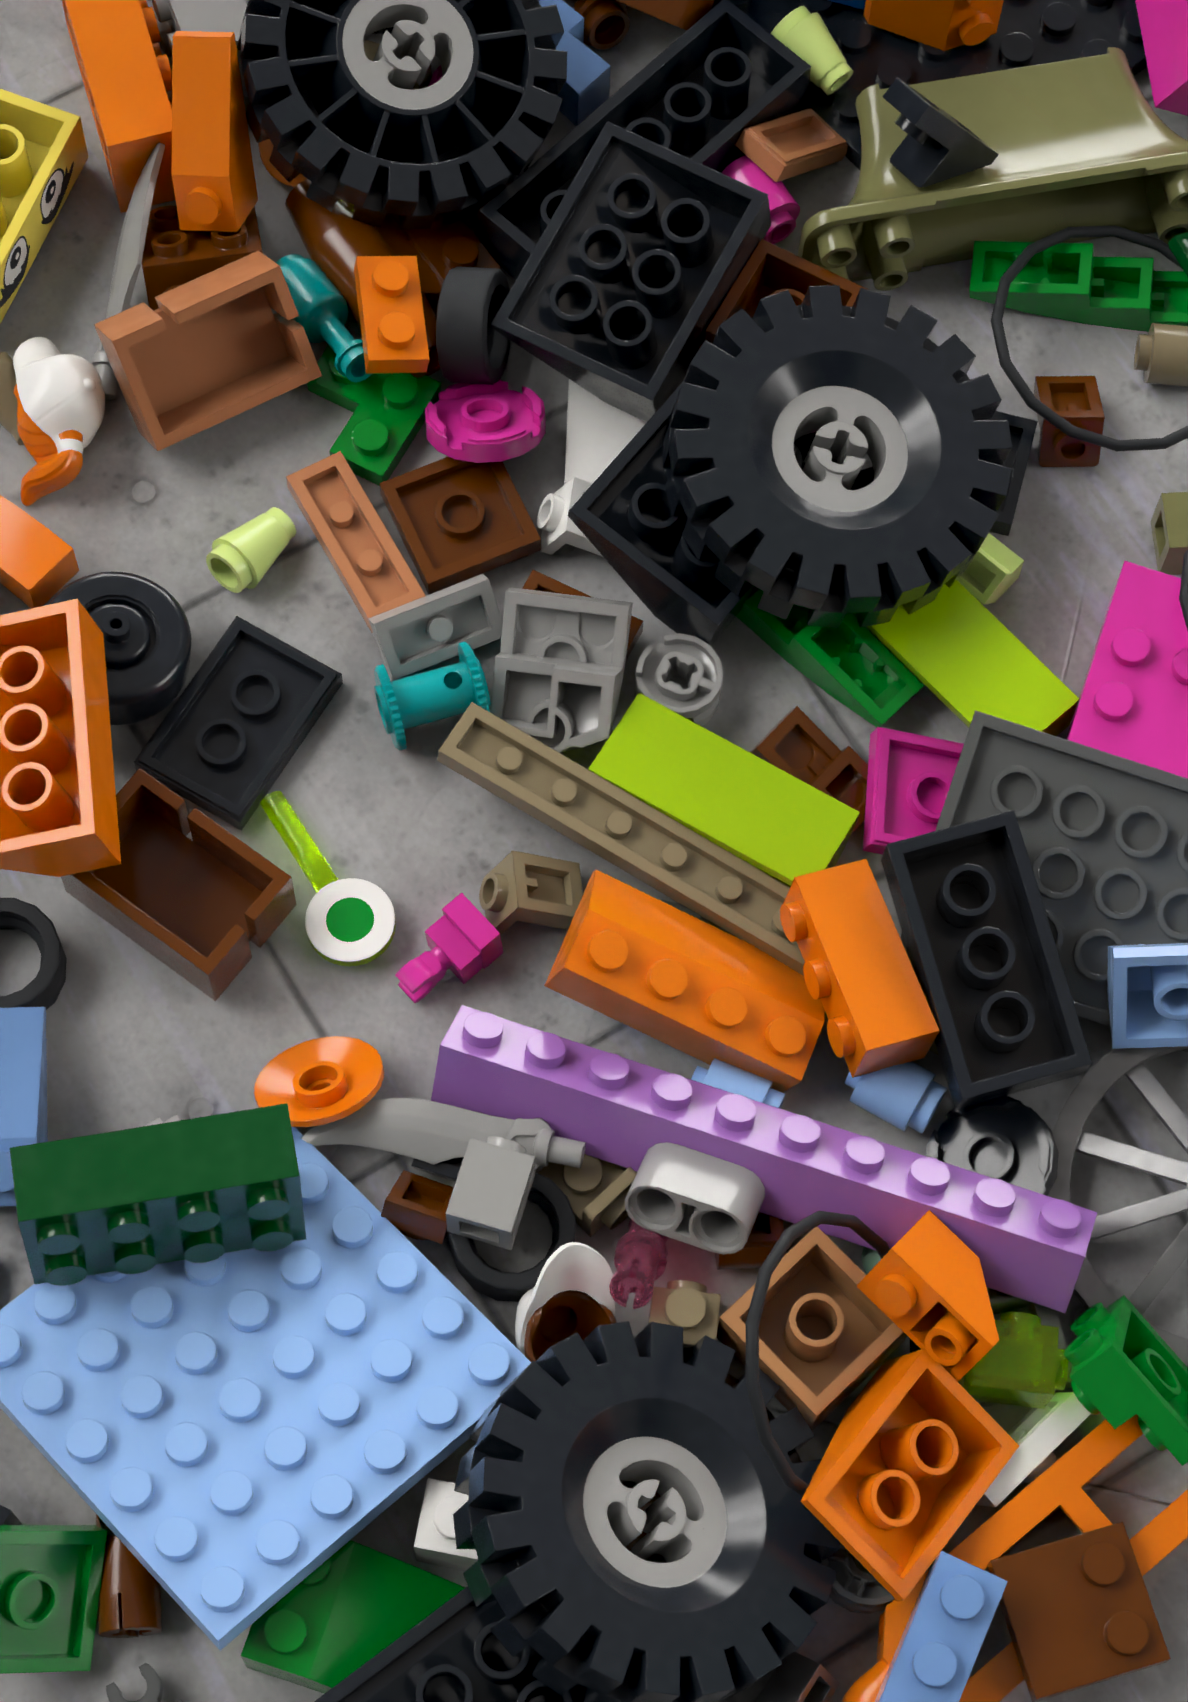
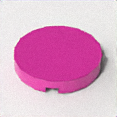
M499 380L494 385L454 384L439 393V401L432 404V402H429L425 408L427 440L438 452L456 460L485 463L512 459L522 456L538 446L546 434L545 407L542 399L533 390L522 386V393L509 390L508 382Z

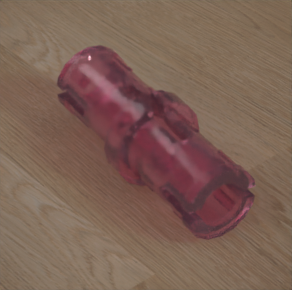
M630 1218L628 1233L620 1238L614 1252L616 1271L612 1276L609 1288L614 1301L623 1307L627 1306L630 1293H636L633 1309L645 1306L651 1300L654 1292V1282L665 1271L668 1261V1248L665 1244L669 1237L649 1231L639 1226Z

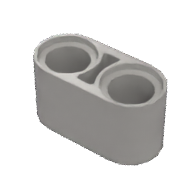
M658 1143L647 1150L625 1198V1209L635 1223L649 1231L713 1253L732 1254L743 1249L765 1198V1188L761 1179L753 1171L743 1166L679 1144Z

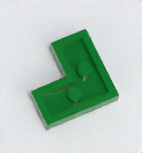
M328 345L317 362L322 376L307 383L308 391L353 412L329 451L330 456L341 451L355 475L380 486L379 483L389 480L426 421L425 408L428 403L432 402V404L438 402L439 393L442 391L441 382L426 375L422 378H416L410 373H373L363 381L352 382L336 370L334 364L336 354Z

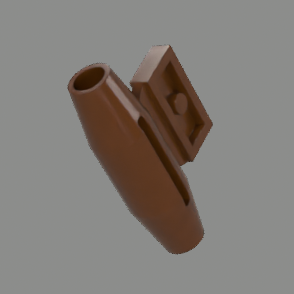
M306 179L300 182L288 194L285 202L286 209L311 260L318 264L344 296L349 306V312L359 325L360 318L354 275L356 256H417L430 360L427 373L410 374L416 378H422L425 375L429 376L438 371L440 366L436 347L437 317L429 301H439L442 284L449 270L455 267L501 269V267L463 219L449 224L445 214L441 213L436 215L431 227L428 229L401 230L399 215L386 214L381 227H376L353 220L354 206L344 200L339 199L332 212L306 197L311 181Z

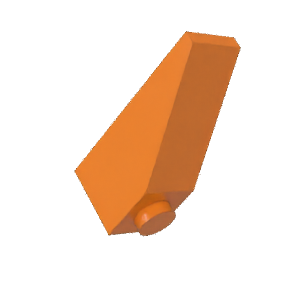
M176 31L173 35L172 181L180 230L238 232L258 201L234 32Z

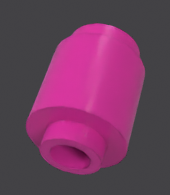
M746 155L736 159L723 170L722 174L768 194L771 226L763 240L776 244L787 238L794 231L796 219L800 213V206L782 181L775 182Z

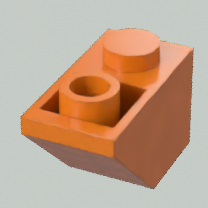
M930 1210L922 1216L856 1286L919 1348H926L930 1357L941 1364L958 1382L1000 1340L980 1258Z

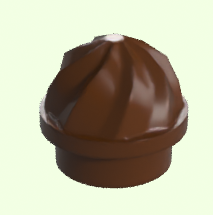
M578 0L574 3V10L584 17V44L599 50H606L619 44L627 35L630 19L627 15L626 4L616 0Z

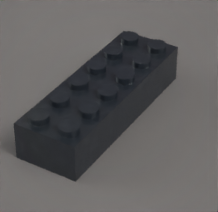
M722 0L479 210L480 242L498 265L514 279H517L607 121L722 173L733 161L745 156L735 146L745 128L800 112L804 109L807 100L811 66L731 1Z

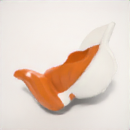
M34 337L21 343L13 357L17 383L14 386L13 393L18 401V433L27 451L37 462L24 475L21 481L20 495L21 501L25 506H30L45 495L64 488L77 477L83 466V448L91 443L102 423L105 411V392L100 375L95 367L81 356L61 354L55 344L45 337Z

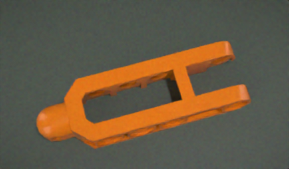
M1135 1414L1116 1429L1105 1419L948 1554L985 1570L991 1560L1004 1557L1029 1531L1047 1516L1051 1517L1060 1508L1082 1533L1113 1525L1084 1492L1083 1488L1107 1469L1125 1449L1143 1435L1138 1424L1139 1416ZM1188 1489L1130 1539L1142 1577L1188 1538ZM929 1570L922 1576L905 1600L897 1601L894 1599L879 1616L877 1663L852 1684L843 1696L842 1702H875ZM1012 1642L968 1679L959 1702H999L1025 1680Z

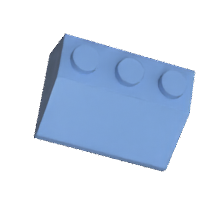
M1188 943L1108 946L1107 994L1112 1049L1188 1046Z

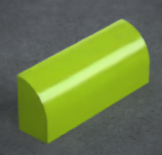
M958 580L950 588L944 584L933 602L910 615L901 605L898 606L890 622L866 626L968 728L970 727L975 710L1054 736L1059 735L1071 724L1080 699Z
M641 693L637 694L588 768L589 771L788 887H791L794 877L835 867L860 815L859 811Z

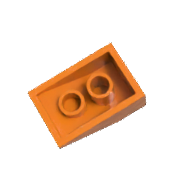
M926 1348L883 1363L847 1409L800 1502L897 1601H903L1010 1460L1019 1445L941 1364L930 1357Z

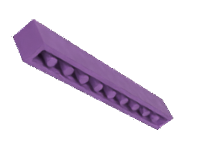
M464 1005L460 1007L439 1047L431 1101L513 1120L518 1118H542L555 1131V1136L586 1142V1155L625 1168L631 1167L634 1171H638L647 1150L653 1145L665 1142L679 1144L753 1171L761 1179L765 1188V1198L759 1210L761 1213L794 1224L816 1211L855 1215L886 1241L890 1249L930 1210L980 1258L987 1288L1066 1313L1087 1252L1097 1216L1095 1211ZM827 1224L818 1225L827 1235L876 1250L849 1227Z

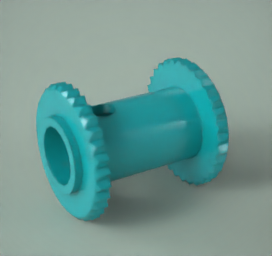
M461 642L458 644L459 663L390 681L383 664L376 666L374 669L376 686H374L375 697L387 734H390L395 748L398 750L407 749L404 730L464 714L471 702L490 712L489 706L491 701L485 675L478 658L475 657L468 643Z

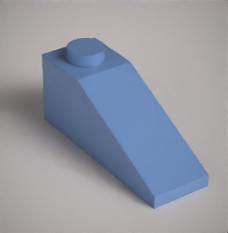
M46 1007L0 1008V1207H16L10 1148L48 1142Z

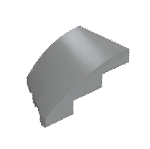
M512 587L507 589L505 593L500 653L495 656L490 713L560 754L608 739L612 734L620 696L633 602Z

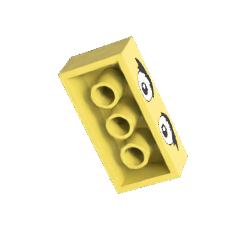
M0 89V324L89 157L80 116Z

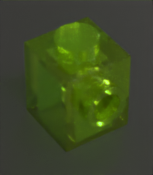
M1021 1312L1003 1313L1000 1315V1320H995L1000 1340L965 1375L964 1389L976 1401L1045 1409L1055 1395V1390L1064 1391L1067 1381L1069 1361L1064 1356L1066 1349L1058 1348L1059 1327L1041 1325V1318L1033 1314Z

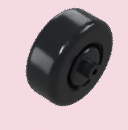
M111 571L84 576L59 591L48 605L78 598L104 634L110 725H127L146 720L163 711L175 700L188 676L192 637L184 610L166 589L152 580L136 574Z

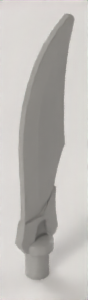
M160 142L155 146L143 167L128 205L117 247L106 319L132 306L130 302L142 264L153 195L165 151V144ZM100 341L98 351L93 354L92 365L96 367L100 375L105 399H115L118 381Z
M387 1098L369 1101L358 1111L345 1118L328 1124L313 1126L301 1138L313 1146L343 1144L369 1147L435 1165L442 1161L464 1157L470 1138L486 1142L488 1137L497 1136L521 1144L526 1148L525 1154L535 1156V1171L541 1165L547 1167L549 1162L581 1168L586 1149V1142L555 1136V1131L542 1118H518L513 1120L435 1101L414 1098Z

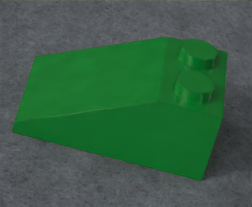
M350 1540L252 1623L241 1658L249 1669L325 1694L466 1587Z

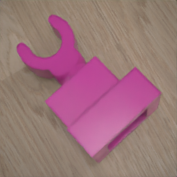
M462 892L442 908L443 916L425 930L427 944L431 951H425L420 956L410 960L395 974L400 980L398 986L414 1003L423 999L444 977L448 969L465 984L482 968H487L503 954L500 933Z

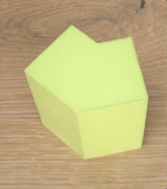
M988 533L970 565L957 580L984 605L995 603L1019 578L1024 560Z

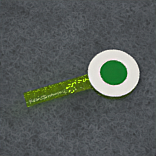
M274 791L262 799L260 805L316 891L315 896L308 905L305 916V927L311 946L323 959L339 966H360L375 960L386 951L395 934L396 917L391 900L380 887L369 881L357 878L338 880L282 791Z

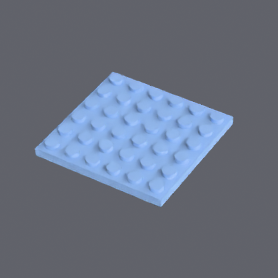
M292 1127L300 1175L306 1240L294 1241L287 1247L276 1251L266 1252L252 1248L228 1252L216 1260L204 1263H194L185 1259L156 1264L152 1269L138 1274H123L113 1271L89 1275L82 1281L72 1285L58 1286L48 1282L33 1284L0 1310V1408L220 1651L465 1443L485 1410L501 1396L500 1393L531 1363L387 1218L381 1217V1212L312 1144L302 1139L303 1135L295 1127Z

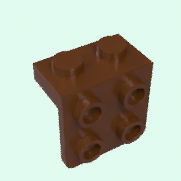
M161 206L150 211L142 258L149 307L153 311L159 308L155 297L258 250L263 253L255 206L238 232L180 230L177 206Z

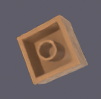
M818 1226L801 1239L781 1259L771 1275L759 1323V1368L781 1387L774 1397L788 1411L797 1406L812 1431L875 1371L907 1337L891 1319L856 1287L866 1274ZM755 1284L720 1316L717 1329V1339L722 1344L734 1349V1356L745 1367L746 1320Z

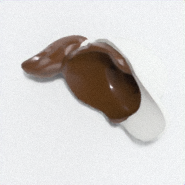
M570 1242L560 1246L546 1261L535 1287L528 1290L521 1297L517 1306L515 1321L516 1347L530 1362L533 1360L536 1362L551 1346L577 1332L581 1339L584 1340L597 1326L617 1323L615 1319L614 1277L608 1262L599 1252L579 1242Z

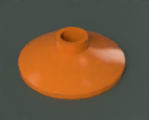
M343 1036L312 1039L288 1048L274 1057L258 1075L254 1086V1096L258 1108L287 1103L291 1127L324 1125L345 1118L365 1106L376 1095L382 1085L384 1066L378 1051L362 1040Z

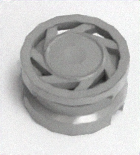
M681 633L663 636L660 642L653 646L648 645L639 656L635 675L634 696L636 697L638 693H641L694 723L703 726L710 721L719 705L724 674L720 657L711 645L696 636Z

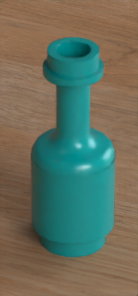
M298 254L287 255L276 261L275 263L281 267L299 314L298 317L293 319L304 327L309 343L326 341L336 354L334 362L336 370L342 376L347 377L348 380L360 382L371 376L373 373L366 374L362 339L355 340L344 326L349 313L346 299L318 264Z

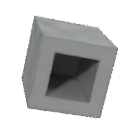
M491 1136L487 1138L486 1142L470 1138L446 1211L447 1232L512 1250L535 1177V1156L525 1154L526 1148L503 1137Z

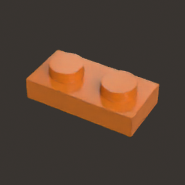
M356 256L354 275L366 374L427 373L430 358L417 256Z

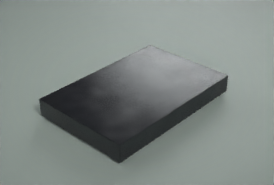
M236 616L135 759V769L137 771L141 768L176 794L242 831L343 684L342 674Z

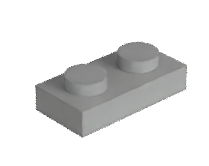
M483 574L368 618L386 671L393 681L457 656L459 654L458 644L461 642L468 643L473 650L498 640L502 636L503 620L490 581Z

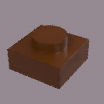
M403 1170L385 1199L381 1217L387 1218L402 1234L409 1238L431 1240L442 1244L449 1233L447 1232L446 1211L454 1187Z

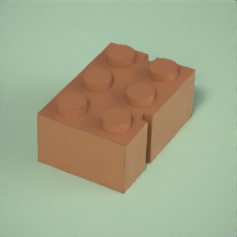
M259 250L156 296L155 299L159 308L154 311L143 302L94 324L139 433L157 451L322 376L304 327L293 319L298 317L299 314L281 267ZM271 308L277 313L273 314Z

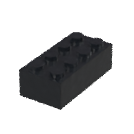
M1015 810L887 844L881 859L912 967L940 1030L934 1041L954 1108L959 1109L1082 1075L1090 1067L1092 1061Z

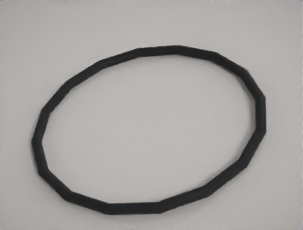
M1116 225L1067 227L1028 245L1000 278L991 316V325L1000 366L1026 405L1067 436L1117 452L1166 449L1187 439L1188 426L1163 438L1117 440L1073 426L1039 401L1011 362L1002 322L1010 283L1030 259L1041 251L1070 238L1116 237L1157 250L1182 269L1169 249V245L1160 239Z
M816 1211L783 1231L759 1269L746 1320V1387L759 1440L784 1483L802 1497L808 1484L794 1474L772 1436L759 1383V1323L771 1275L793 1240L820 1224L851 1228L876 1249L881 1259L890 1250L887 1242L855 1215ZM910 1339V1353L921 1350Z

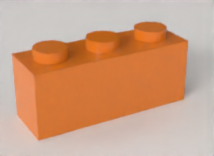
M867 859L794 877L785 901L780 907L781 924L790 942H797L805 961L803 966L805 983L812 998L815 1000L820 999L828 1017L827 1034L835 1055L839 1058H845L852 1078L925 1058L940 1030Z

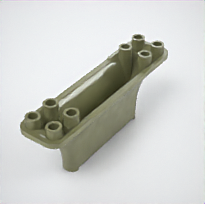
M1108 47L1107 54L909 85L969 128L999 154L991 165L920 188L915 186L890 163L892 154L908 134L894 123L901 113L883 98V95L889 88L879 89V85L874 84L864 89L858 95L855 102L860 124L862 147L861 169L854 195L847 206L820 211L805 222L801 230L798 256L852 282L872 279L877 290L889 291L904 285L908 280V273L921 271L922 267L973 259L974 241L1036 242L1067 227L1116 225L1141 234L1157 232L1159 239L1168 243L1175 235L1188 232V140L1172 131L1153 111L1132 73L1123 50L1116 47ZM1104 237L1070 238L1061 243H1073Z

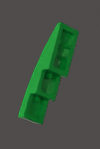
M974 241L969 289L970 298L994 304L1000 278L1023 250L1034 242ZM1059 243L1035 254L1010 283L1005 307L1025 313L1082 324L1149 332L1152 323L1188 326V276L1184 271H1154V258L1094 256L1093 243Z
M759 589L745 601L741 611L736 616L785 661L834 699L876 728L882 727L924 686L866 627H859L858 620L852 613H846L838 629L807 625L808 608L794 604L785 620L757 608L763 593Z

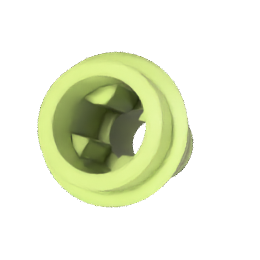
M800 6L787 14L771 32V35L811 66L809 80L816 86L821 87L827 95L841 88L852 76L853 70L847 64L845 57L818 12L811 14L805 6Z
M271 507L267 512L217 538L212 543V551L206 556V563L211 574L223 587L234 593H240L245 588H255L288 545L289 541L296 535L295 525L285 512L279 508Z

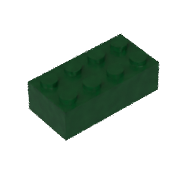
M287 1103L10 1148L18 1224L34 1284L48 1282L58 1286L72 1285L82 1281L89 1275L113 1271L123 1274H138L152 1269L156 1264L185 1259L194 1263H204L216 1260L228 1252L252 1248L266 1252L276 1251L287 1247L294 1241L306 1240L300 1175Z

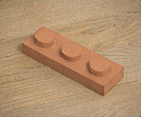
M341 451L286 476L288 490L371 633L373 631L368 618L426 596Z

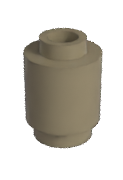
M1152 323L1148 335L1138 334L1134 353V370L1144 371L1145 383L1188 387V326Z

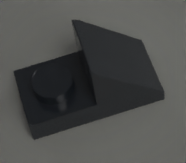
M898 77L883 95V98L901 113L894 123L908 134L892 154L890 163L915 186L920 188L927 187L991 165L999 154L969 128Z

